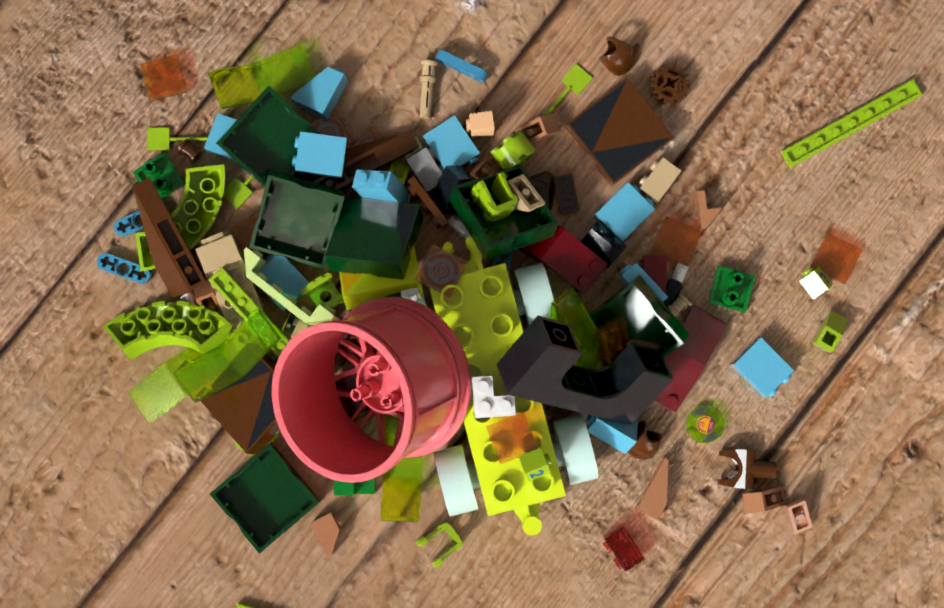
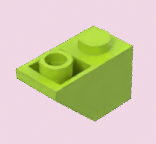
M830 310L811 343L826 352H833L843 335L848 319Z

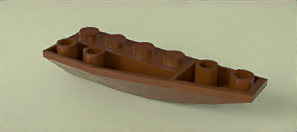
M409 130L346 148L342 178L303 173L306 180L344 191L353 185L356 170L379 171L420 146Z
M149 177L132 186L153 264L172 298L207 283V278L151 178Z

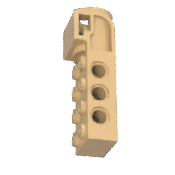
M225 231L201 240L198 243L200 247L195 250L208 278L224 267L268 316L256 284L246 277L245 257L236 237L230 231ZM211 284L224 318L232 325L230 333L237 350L242 351L248 343L257 345L263 343L264 341Z

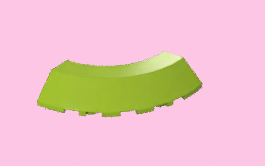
M224 164L185 168L186 184L184 193L171 216L190 250L206 235L219 212L225 188ZM136 231L135 237L141 272L156 269L145 231Z
M158 301L146 307H135V310L130 313H122L102 327L131 361L151 349L169 345L192 348L209 360L224 348L232 325L217 312H213L202 305L199 307L186 301L169 303Z

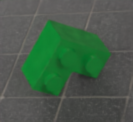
M376 477L371 480L355 483L334 480V496L376 493Z

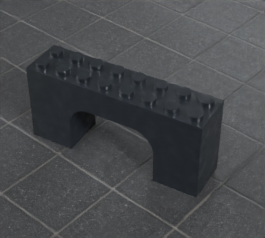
M537 315L497 363L508 395L630 425L674 380L660 350L630 342L620 355L606 367L587 369L575 366L573 364L579 359L582 352L570 324Z

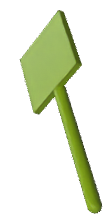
M575 64L561 80L568 86L567 89L544 115H549L570 90L579 95L593 77Z
M147 128V151L170 150V141H184L185 139L189 141H207L208 137H170V128Z
M250 176L244 183L235 177L224 189L223 196L235 208L238 209L253 193L247 187L253 177Z

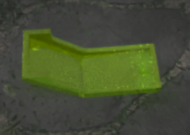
M304 44L253 64L230 68L224 66L208 73L221 109L252 104L267 86H270L279 95L303 87L316 77Z
M569 287L551 303L550 319L570 324L582 352V355L573 365L595 369L600 331L574 288Z
M255 309L220 346L193 360L186 359L174 374L192 400L198 402L243 378L281 337L261 310Z
M189 348L158 368L131 389L128 395L148 424H151L165 415L167 411L188 395L220 376L232 361L223 348L209 360L200 352Z
M386 419L388 444L393 446L398 419ZM423 455L410 458L404 457L392 469L383 473L381 521L420 522Z

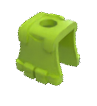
M501 172L496 176L491 187V191L500 201L501 205L496 206L483 180L474 185L470 192V199L480 207L483 217L488 223H493L509 216L514 211L518 201L516 194L513 195L508 186L505 172Z
M330 273L317 277L315 281H311L307 284V287L301 290V294L303 296L309 295L317 307L320 304L324 307L329 305L331 308H335L344 302L342 294L338 292L331 281L333 276ZM324 291L331 293L332 297L328 302L321 300V293Z
M448 523L437 525L434 528L435 530L427 536H421L415 541L419 547H422L441 531L445 530L454 542L451 547L431 561L434 568L441 566L447 556L462 547V540Z

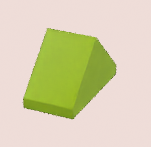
M395 161L391 164L388 172H392L406 187L411 168L408 163Z

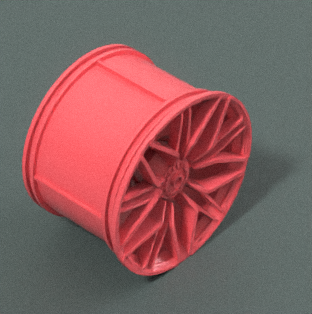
M381 297L357 306L343 320L326 321L311 326L298 333L288 342L278 358L273 374V409L279 429L287 444L309 468L332 480L350 483L363 482L378 477L392 469L404 457H419L429 454L444 446L454 437L460 429L469 409L472 385L471 373L465 351L458 337L437 313L414 300L402 297ZM350 333L359 337L361 348L344 338V334ZM339 343H341L345 347L349 348L350 350L358 354L361 357V360L354 356L352 353H350L348 350H346L344 347L339 345ZM372 346L378 350L376 354L374 353ZM336 352L348 359L357 368L334 376ZM357 373V388L353 390L336 389V380ZM339 396L352 398L354 401L363 400L352 418L348 416L343 408ZM367 406L371 408L370 412L356 426L354 422ZM374 414L379 441L374 440L360 430ZM386 414L398 419L393 446L388 444Z

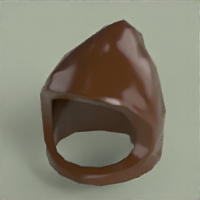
M608 36L606 38L608 44L607 51L599 59L614 75H625L631 70L640 45L636 43L633 47L617 38Z
M646 421L638 423L637 442L627 452L641 460L652 458L662 443V435L659 432L647 430Z

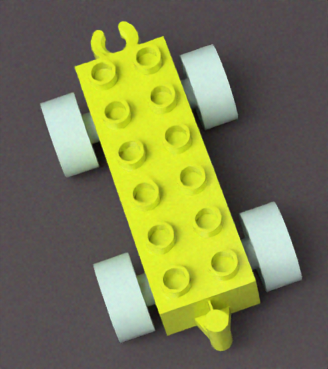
M467 237L465 240L466 247L471 253V259L466 264H459L460 275L454 285L444 287L442 290L432 288L429 285L435 308L434 312L448 324L458 337L469 363L471 383L472 377L492 376L494 396H504L508 394L500 376L497 363L523 333L519 316L524 315L527 327L537 315L558 321L556 307L543 263L513 270L517 290L512 291L506 264L483 269L482 254L472 237ZM446 242L441 252L449 253L453 256L454 249L452 244ZM421 295V298H418L416 302L427 307L424 295ZM471 385L470 405L464 419V424L474 462L467 464L462 445L433 452L449 516L478 510L474 489L481 488L488 516L514 510L522 521L523 531L530 536L537 535L542 529V522L538 519L540 503L566 496L559 467H564L570 486L599 478L582 414L553 421L556 441L552 442L542 403L514 396L516 415L475 418L473 387ZM541 448L543 454L548 453L552 463V465H549L551 473L528 482L518 456Z

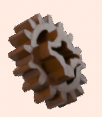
M668 63L666 69L661 65L659 67L660 72L655 70L653 72L655 77H651L649 80L653 82V84L649 85V89H654L651 96L657 95L656 101L663 100V105L667 101L670 106H673L674 101L679 104L681 98L685 99L687 97L684 92L688 93L690 91V88L687 86L691 84V81L686 80L689 74L682 73L684 68L678 70L677 64L671 68ZM661 76L662 84L658 86V79ZM667 82H669V83H674V82H676V83L673 85V87H671V86H668V87H667V86H666ZM682 83V90L679 93L678 85Z

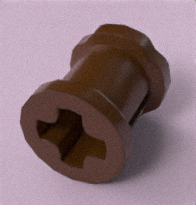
M185 139L179 145L177 153H182L193 164L201 156L202 150L196 149L190 144L188 139Z

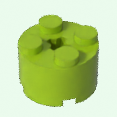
M519 130L514 135H510L503 140V144L494 148L490 153L501 168L505 170L524 163L536 152V149L525 134Z

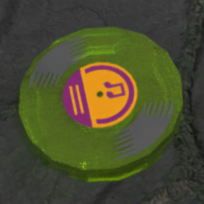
M701 405L694 408L688 414L686 430L693 440L709 444L721 437L724 431V419L716 408Z

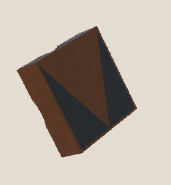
M628 78L624 79L569 121L565 127L581 149L591 157L595 167L611 187L674 139V136Z
M248 343L199 400L246 454L258 455L279 429L272 402V380L276 362L260 345Z

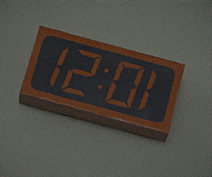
M573 174L553 177L561 215L580 211Z

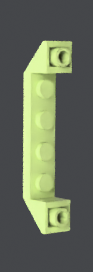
M247 247L244 249L246 277L304 323L312 326L340 319L335 315L336 311L329 305L324 307L319 304L313 313L304 306L300 308L296 305L297 300L289 294L287 296L282 294L283 289L275 283L272 285L268 283L267 280L269 278L259 272L267 262L262 258L263 254L255 249L251 250Z

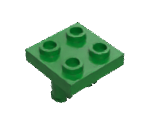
M163 152L151 161L145 162L143 166L133 171L139 183L150 177L162 199L186 184L166 152Z
M717 266L708 303L746 313L755 276Z

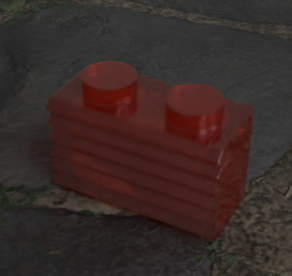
M623 525L603 537L605 542L602 544L608 553L612 551L616 558L613 561L619 570L623 568L626 572L645 559Z

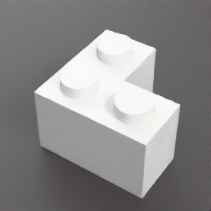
M492 376L472 377L475 418L516 415L514 396H494Z

